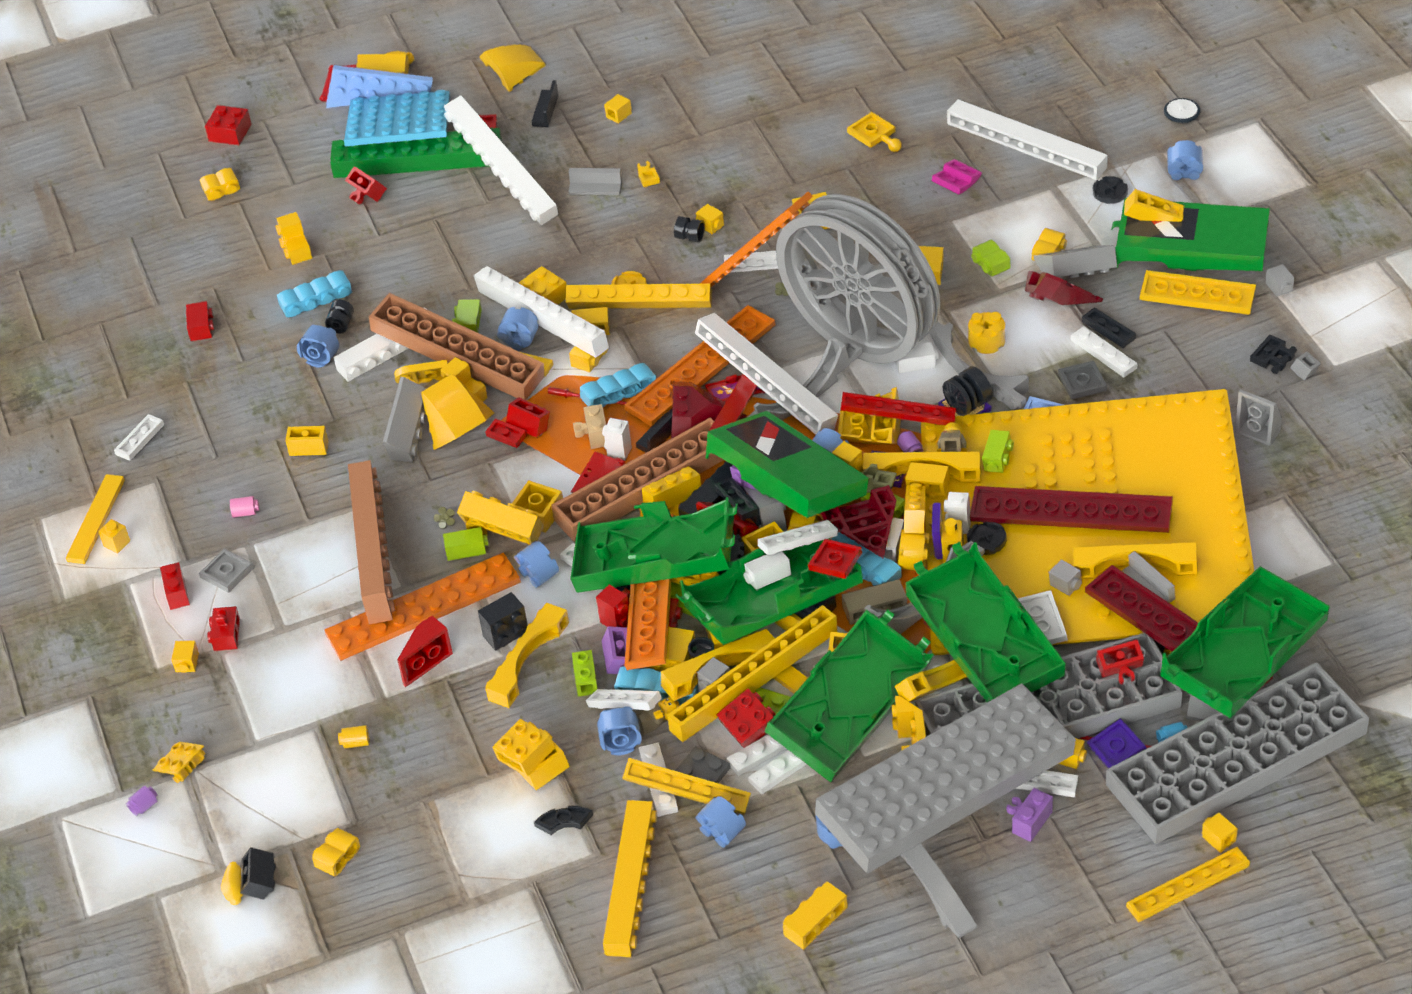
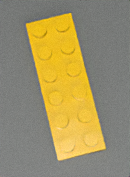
M1146 270L1140 292V300L1250 315L1256 284Z

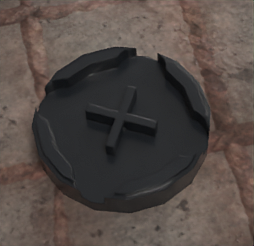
M1102 177V180H1097L1093 184V196L1102 203L1115 204L1124 200L1128 195V185L1118 177Z
M983 522V524L978 525L977 523L969 529L967 542H976L977 545L985 549L983 555H990L999 552L1005 546L1007 537L1002 525L996 522Z

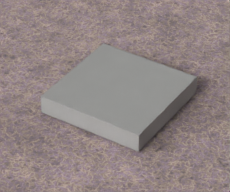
M224 548L199 572V576L229 593L254 569V565L252 562Z

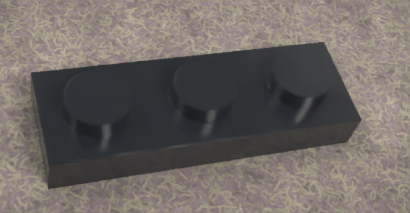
M1095 307L1082 316L1083 323L1122 348L1136 339L1135 332Z

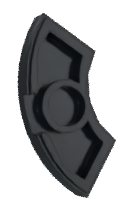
M568 806V808L558 810L554 808L538 817L534 821V827L549 835H553L556 831L563 828L574 827L581 830L593 816V810L581 806Z

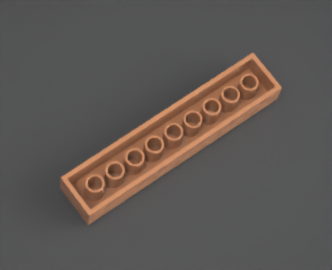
M388 293L369 316L372 332L435 361L447 360L449 363L455 357L465 361L470 366L472 378L515 398L520 397L527 400L544 378V363L391 293Z
M709 418L552 504L554 521L575 543L578 522L582 526L614 521L635 510L634 505L643 503L642 488L650 483L656 482L688 466L700 474L720 463L723 459L712 453L706 459L707 434L714 420Z
M371 460L348 464L363 605L369 624L392 620V612L395 611L393 600H390V598H393L392 586H389V584H392L390 572H387L390 570L389 560L386 559V557H389L387 545H384L387 544L386 533H383V531H386L384 519H382L384 518L383 507H380V505H383L381 493L379 494L381 492L380 481L375 480L378 478L376 467L372 468Z

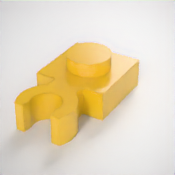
M646 161V166H641L640 163L637 164L638 177L643 187L660 183L659 176L655 168L650 167L649 161Z

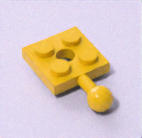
M873 112L847 127L848 134L870 148L881 141L888 144V148L892 152H898L902 147L899 139H891L889 137L896 132L895 126Z

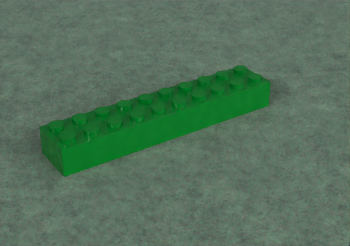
M490 128L502 142L500 128ZM457 131L447 132V137L345 146L344 140L332 141L330 158L333 178L347 177L354 166L369 176L489 166L485 165L480 154L477 155L474 152L472 145L466 143L463 134Z

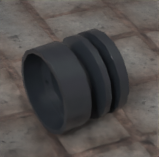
M970 366L958 375L953 376L945 381L942 386L947 403L950 407L956 408V413L961 416L967 415L975 410L976 407L990 401L993 396L987 377L980 369L974 366Z

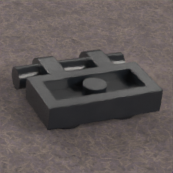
M1269 334L1251 354L1250 362L1263 368L1273 365L1271 371L1277 374L1286 367L1288 361L1295 357L1297 349L1294 346H1291L1289 349L1286 348V341Z

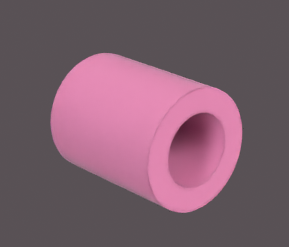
M254 496L230 499L232 517L256 515V511H259L258 499H255Z

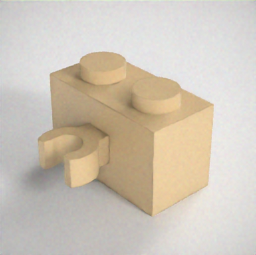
M602 404L583 407L586 423H573L575 437H582L588 434L591 449L604 447L605 436H603L602 431L606 421Z

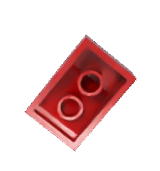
M433 615L416 626L397 659L405 687L453 654L447 627Z

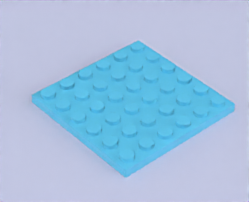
M437 90L436 92L422 91L418 94H389L386 97L371 96L369 99L357 97L350 100L344 137L345 146L447 137L448 121L444 115L446 113L444 105L450 102V92L445 90Z

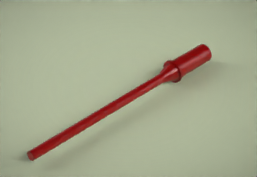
M548 387V394L565 398H580V394L573 393L568 389ZM618 401L614 404L625 405L627 402Z

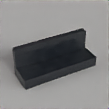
M556 80L552 81L550 90H541L532 118V127L549 128L558 99Z
M672 409L665 413L636 442L637 449L647 453L663 444L671 436Z
M732 477L714 484L715 491L723 500H726L727 497L729 498L732 508L736 504L738 505L736 514L742 521L750 518L757 526L761 525L759 507Z

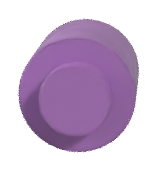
M911 431L903 432L899 435L897 444L903 452H923L922 444Z
M143 786L128 798L129 801L126 803V806L135 816L143 814L157 802L156 797L158 794L151 786L148 788Z

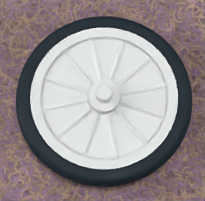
M1177 98L1169 101L1164 106V114L1173 122L1188 123L1200 115V107L1191 99Z

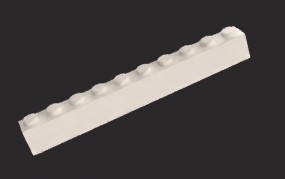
M462 96L444 105L446 112L444 115L447 121L452 122L455 130L463 134L466 143H470L474 152L482 156L485 165H489L493 174L501 178L504 187H508L512 196L520 200L521 206L524 210L527 209L534 221L537 220L540 225H543L558 215L557 205Z
M957 100L947 110V124L1092 179L1097 180L1107 169V154L975 105Z
M486 266L474 275L480 293L508 309L511 307L521 309L522 307L530 310L536 315L537 323L540 327L595 358L609 348L604 330L494 269Z
M712 313L698 319L695 331L698 337L814 434H817L823 428L835 429L838 414L717 314Z

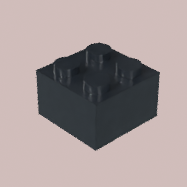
M512 592L478 610L482 635L495 651L522 637L527 629L528 623L525 607Z

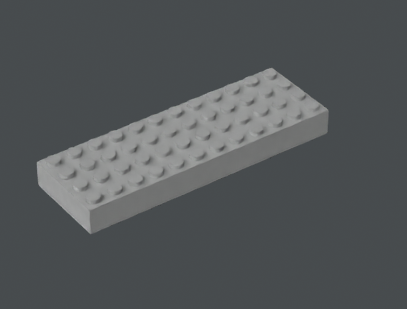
M1145 633L1061 657L1066 663L1065 676L1032 692L1038 701L1077 739L1101 732L1120 718L1125 724L1181 708L1182 702L1181 689L1160 676L1163 656L1154 640ZM1138 639L1144 656V662L1142 667L1132 669L1135 675L1134 681L1131 682L1130 677L1124 675V684L1121 685L1118 681L1119 673L1102 678L1096 661L1097 651ZM972 683L915 700V706L923 712L926 737L987 703Z
M1316 662L1257 692L1231 718L1218 712L1107 769L1106 786L1152 841L1157 844L1367 734L1369 717Z
M1021 683L816 798L815 815L868 874L1069 758L1074 753L1076 739Z

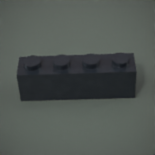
M726 461L721 467H718L710 478H707L697 490L693 491L686 501L680 504L678 507L679 516L697 512L696 503L698 501L713 504L724 501L715 491L714 484L732 477L730 467L733 465Z

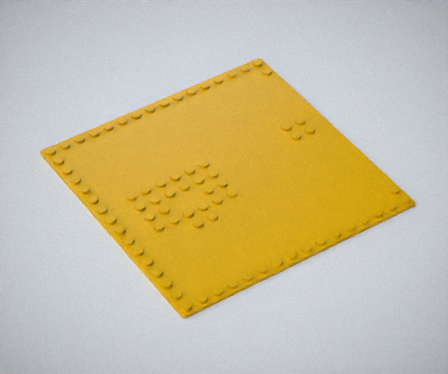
M1226 389L955 416L954 423L962 427V435L967 443V452H980V482H960L950 477L945 496L925 494L926 532H929L927 546L928 570L943 564V559L935 558L932 537L933 503H941L942 518L945 521L947 512H944V500H948L949 492L969 493L970 511L975 486L1173 496L1169 533L998 523L1002 525L1006 532V544L999 552L982 555V557L1004 586L1008 585L1017 598L1051 590L1068 639L1067 641L1052 645L1125 639L1144 633L1085 593V587L1095 578H1081L1082 584L1080 588L1069 596L1050 585L1049 571L1061 559L1073 566V547L1196 542L1197 574L1176 575L1161 567H1152L1174 585L1175 599L1170 604L1197 622L1205 617L1254 572ZM921 422L923 452H937V443L941 433L944 431L945 425ZM990 430L1010 431V437L1014 441L1013 450L1009 452V464L1005 465L1003 473L984 471L982 456ZM971 522L970 528L977 523L978 525L983 524V522ZM964 534V545L968 543L967 534ZM1124 565L1116 568L1122 571L1129 565ZM930 629L931 652L934 655L950 654Z

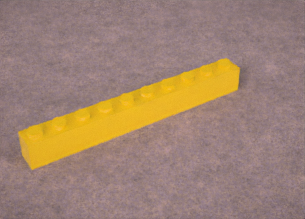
M823 605L670 712L667 715L669 731L682 742L686 741L717 719L716 714L746 689L753 693L829 639L830 632H838L836 615Z

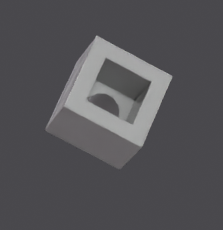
M1305 352L1295 360L1290 368L1297 376L1306 380L1316 372L1321 363L1309 352Z

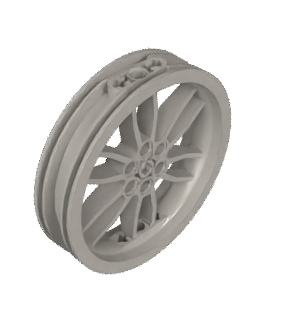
M825 195L811 202L809 206L781 230L776 245V259L782 282L802 316L827 341L832 337L843 344L850 340L862 348L863 353L858 359L880 364L892 363L906 356L935 327L940 314V294L933 271L924 254L908 233L875 206L847 195ZM820 226L837 230L838 242ZM869 252L880 262L879 264L872 265L869 262ZM814 259L825 268L818 269ZM888 272L891 277L883 276L882 273ZM826 282L832 283L833 286H832V287H828V285L826 284ZM899 290L904 304L891 292ZM842 294L846 297V306L837 298V295ZM877 318L891 331L877 327Z

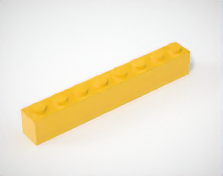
M710 284L566 285V304L569 309L607 307L608 309L712 308V289Z
M627 800L603 939L605 956L631 957L632 949H636L637 946L635 931L640 928L638 912H642L643 909L641 894H645L646 891L644 876H648L649 863H647V858H651L652 847L649 844L650 840H654L653 823L657 822V810H654L652 801Z

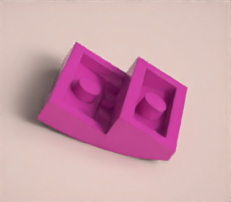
M953 159L944 164L942 171L932 175V182L960 195L981 177L982 172Z

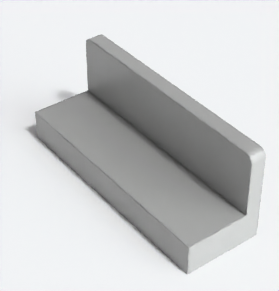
M569 168V195H620L622 185L621 168Z
M1135 551L1128 555L1129 566L1123 569L1122 572L1168 603L1175 599V588L1171 582Z

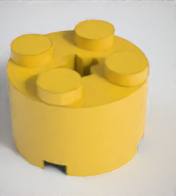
M976 312L972 314L968 322V343L971 348L974 347L977 349V352L982 354H991L997 352L998 348L1005 345V321L999 312Z
M901 529L898 565L901 569L915 570L914 564L921 560L926 568L929 532L904 533V530Z

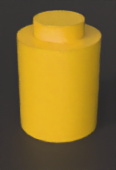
M367 725L342 728L341 733H338L339 745H343L344 749L369 746Z

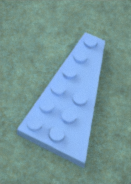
M333 65L326 108L350 105V100L357 97L369 99L371 96L386 97L389 94L403 95L404 93L418 94L422 91L430 92L433 80L432 77Z

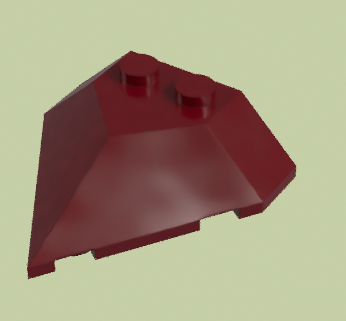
M1028 271L1025 292L1030 293L1029 297L1041 301L1045 299L1059 305L1103 301V298L1095 296L1047 272L1039 274L1034 271Z
M673 381L671 439L709 418L715 421L726 402L692 382ZM742 413L739 418L740 420L747 418V415Z
M887 485L871 490L869 500L840 508L837 506L819 514L823 521L828 520L838 529V532L884 559L897 500L890 486Z

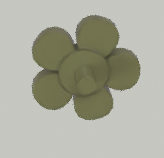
M778 282L775 285L776 295H789L783 282Z
M440 507L438 510L439 514L434 515V521L439 522L438 526L441 529H445L447 524L453 526L455 519L452 517L455 515V511Z

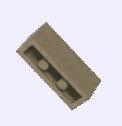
M900 580L889 581L884 584L842 594V607L849 624H855L865 612L867 605L880 610H892L907 605V596Z

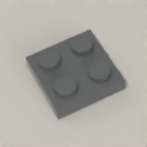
M1094 361L1058 369V375L1071 400L1107 391V384Z
M695 746L675 771L719 783L730 770V763Z

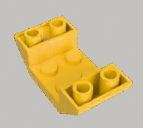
M895 696V705H891L892 717H896L892 718L893 730H897L898 739L911 737L913 745L926 737L923 712L904 698ZM911 745L901 746V751Z

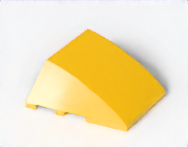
M527 45L500 46L484 51L480 55L482 62L487 67L490 66L501 78L502 85L509 92L513 90L516 84H522L524 78L534 75L545 67L544 61Z
M453 374L448 375L421 392L425 414L429 421V432L432 435L433 450L459 438L485 422L494 414L483 401Z
M897 387L892 388V392L882 396L880 393L875 395L876 397L899 400ZM840 411L838 433L841 434V439L856 443L894 444L897 443L900 435L901 419Z

